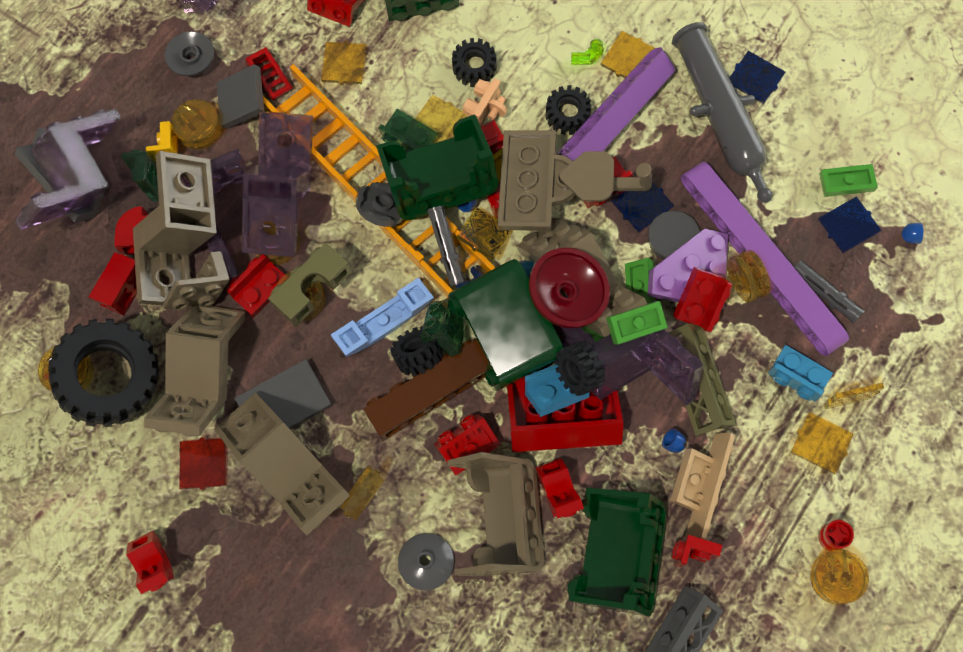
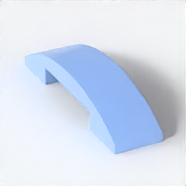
M418 277L398 290L397 296L356 323L352 320L332 333L331 337L344 355L348 357L391 334L434 300V297Z

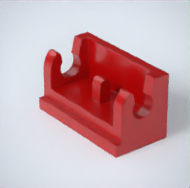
M114 252L91 291L89 298L101 303L102 307L124 316L137 294L135 259Z

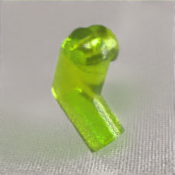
M593 39L586 52H571V65L594 64L603 55V42L600 39Z

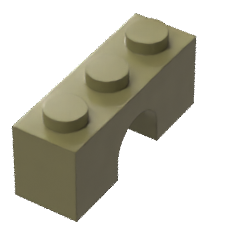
M325 243L321 248H315L309 255V259L302 266L299 265L294 268L290 278L283 284L277 285L272 290L271 296L268 299L272 306L296 328L314 310L311 301L305 296L307 288L313 283L322 282L334 290L352 273L350 265L332 247Z

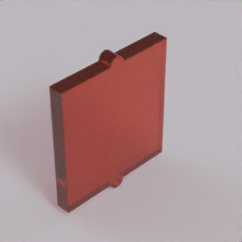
M201 437L199 440L180 441L179 489L200 488L204 491L208 487L226 486V444L221 438L205 439Z

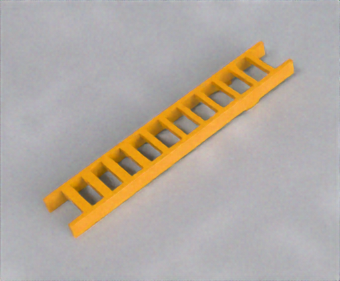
M292 64L290 66L291 73L303 87L277 108L263 96L264 109L356 203L358 192L348 182L374 160L382 166L377 148ZM312 95L319 103L291 125L285 116ZM328 111L335 120L307 141L300 133ZM344 128L351 136L326 157H323L317 149ZM360 144L368 154L344 174L340 175L332 166ZM382 172L367 186L375 182L384 183L387 180L385 172ZM447 218L455 248L460 245L471 256L461 265L462 272L465 273L476 262L486 272L496 268L463 234H460L461 232ZM403 219L393 227L378 226L449 299L448 295L453 290L449 287L448 277L442 280L432 269L442 258L440 251L427 262L423 260L424 256L418 250L415 251L434 234L432 225L409 245L399 236L398 232L412 220Z

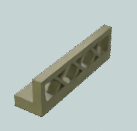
M687 323L662 335L695 436H702L716 429H728L735 426L736 422L704 330L698 325ZM682 334L684 345L680 352L675 349L672 339ZM685 359L691 361L693 366L690 377L685 375L682 370ZM694 384L700 387L702 393L698 402L692 399L690 393ZM702 410L709 413L712 424L703 428L699 420Z

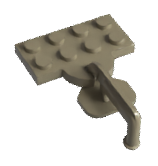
M504 130L498 229L551 231L553 206L563 205L572 200L575 195L585 202H601L610 198L613 191H649L652 187L651 166L648 163L638 165L636 168L638 177H614V160L607 152L586 151L574 161L566 156L555 154L556 130Z

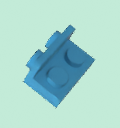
M785 345L768 374L773 377L776 383L782 386L788 385L796 390V393L801 398L816 402L824 393V388L833 372Z
M556 364L533 372L525 377V395L540 417L589 398V392L576 396V394L569 392L570 388H564L565 382H560L558 377L561 375L556 373L555 368L558 367Z

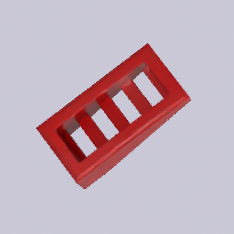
M267 47L245 58L247 67L254 64L257 66L267 61L268 64L260 68L261 73L270 68L273 69L267 75H261L262 88L271 101L293 90V87ZM276 75L278 76V79L267 84V80ZM283 83L284 87L272 92L271 88Z

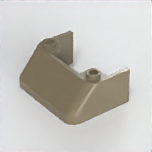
M484 452L447 460L448 466L466 468L467 482L470 487L476 492H483L487 547L478 548L475 551L472 567L454 569L455 575L494 576L540 571L544 564L537 474L533 463L528 459Z

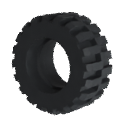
M105 318V323H98L97 319L88 320L89 325L82 326L80 323L73 327L72 333H65L60 338V344L55 345L52 350V359L49 360L48 371L54 399L58 401L59 407L64 412H68L71 415L72 419L77 422L82 420L88 426L95 427V424H102L104 428L112 427V424L118 422L120 425L124 424L132 416L137 417L142 413V409L148 406L152 400L159 377L157 354H154L153 345L150 340L143 338L144 333L139 329L133 331L130 329L129 323L122 321L121 325L114 323V319ZM97 351L115 352L129 362L131 367L130 382L123 391L112 396L90 394L81 387L77 378V369L80 362L89 354Z

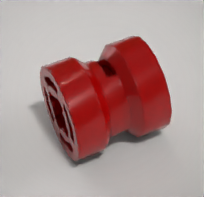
M834 520L822 526L819 530L818 539L821 546L831 552L839 551L848 547L853 542L854 531L846 521Z

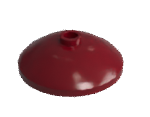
M564 247L545 253L535 263L529 277V292L534 306L545 319L560 327L581 328L590 325L603 314L608 305L610 285L607 275L602 266L592 256L581 250ZM560 291L566 292L567 297H563Z

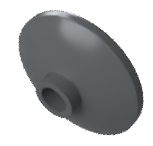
M199 32L181 33L175 36L165 49V61L168 67L174 73L181 76H194L202 73L211 65L214 58V47L211 41Z
M430 533L418 534L410 538L402 546L398 556V568L402 578L407 584L419 590H433L440 587L449 579L454 567V556L448 543L441 537ZM427 555L430 557L431 561L427 566L420 564L422 556Z

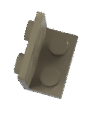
M221 251L209 254L196 278L175 281L163 303L164 309L183 310L189 306L196 305L208 307L216 302L230 280Z

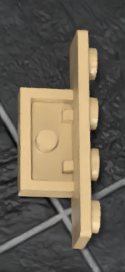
M730 432L716 433L714 435L709 456L692 448L685 450L670 500L692 511L685 536L691 535L706 539L710 531L711 519L714 509L718 504L721 484L726 476L729 456L733 451L735 435Z

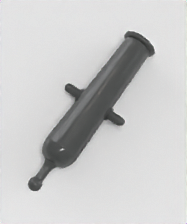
M703 22L686 25L676 32L671 43L679 49L702 103L701 105L691 107L689 112L692 116L704 114L708 117L728 166L740 176H749L758 191L757 198L760 202L767 203L773 196L772 191L766 187L761 175V169L766 164L767 152L744 107L753 104L755 97L753 95L741 96L736 92L707 35L708 26Z

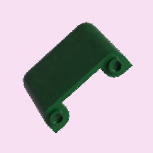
M475 114L462 118L454 124L453 138L409 152H405L403 145L397 141L376 145L400 218L414 220L429 215L428 209L443 205L445 210L486 197L497 190L498 178L493 154Z
M510 260L455 289L448 295V305L451 311L461 317H466L489 362L485 378L491 387L494 386L496 392L524 379L533 372L540 371L555 363V359H557L556 353L563 348V345L552 323L545 319L534 306L529 292V279L518 260Z
M586 487V494L582 498L584 507L582 511L591 521L582 575L576 574L569 581L567 589L568 601L636 615L651 616L655 608L667 523L666 504L650 493Z

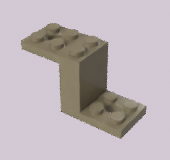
M159 151L156 154L159 206L133 228L138 304L163 305L175 281L190 279L188 255L217 233L210 159ZM180 176L185 177L190 182V187H186L181 183ZM159 273L165 274L169 280L168 285L160 282L158 278Z
M552 218L551 231L529 233L523 237L522 242L516 245L521 255L534 262H537L545 253L551 250L565 247L575 248L589 254L602 266L610 285L609 302L603 314L586 327L604 338L610 334L606 317L647 304L644 297L618 285L592 232L560 218ZM561 290L560 294L563 297H567L566 292Z
M192 306L166 332L165 394L144 417V428L155 429L158 432L182 433L188 437L201 435L227 400L228 343L245 322L246 311L215 306Z
M256 392L214 428L238 461L281 504L306 536L318 528L322 521L334 510L341 507L350 496Z

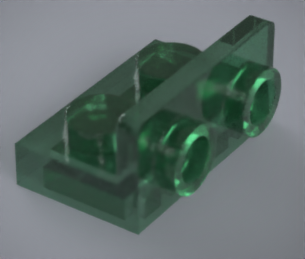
M399 109L395 110L385 126L380 124L378 127L382 135L381 139L385 143L397 141L403 145L405 152L434 144L440 137L438 132Z
M142 150L121 153V159L131 169L133 181L152 202L159 201L157 168L153 159L146 151Z
M446 298L442 301L433 302L427 308L420 340L423 343H427L437 339L440 347L453 357L461 352L467 319L465 316L461 317L457 313L454 314L448 305L449 298Z

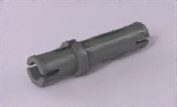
M444 206L428 209L427 212L442 257L440 262L444 264L449 285L465 282L466 280L459 261L461 256L456 251Z
M802 260L794 267L809 287L830 304L829 307L832 310L837 309L853 324L864 313L865 310L846 297L847 293L837 290Z

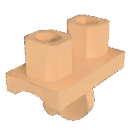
M494 78L490 83L479 79L475 85L474 94L482 99L480 102H476L468 98L463 105V113L467 116L475 114L480 126H482L486 117L490 120H494L496 116L504 117L507 113V108L503 105L506 99L500 96L501 91L498 88L501 81Z

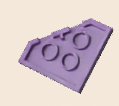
M703 229L666 259L649 270L647 296L679 302L693 267L719 274L726 279L728 234L709 229Z

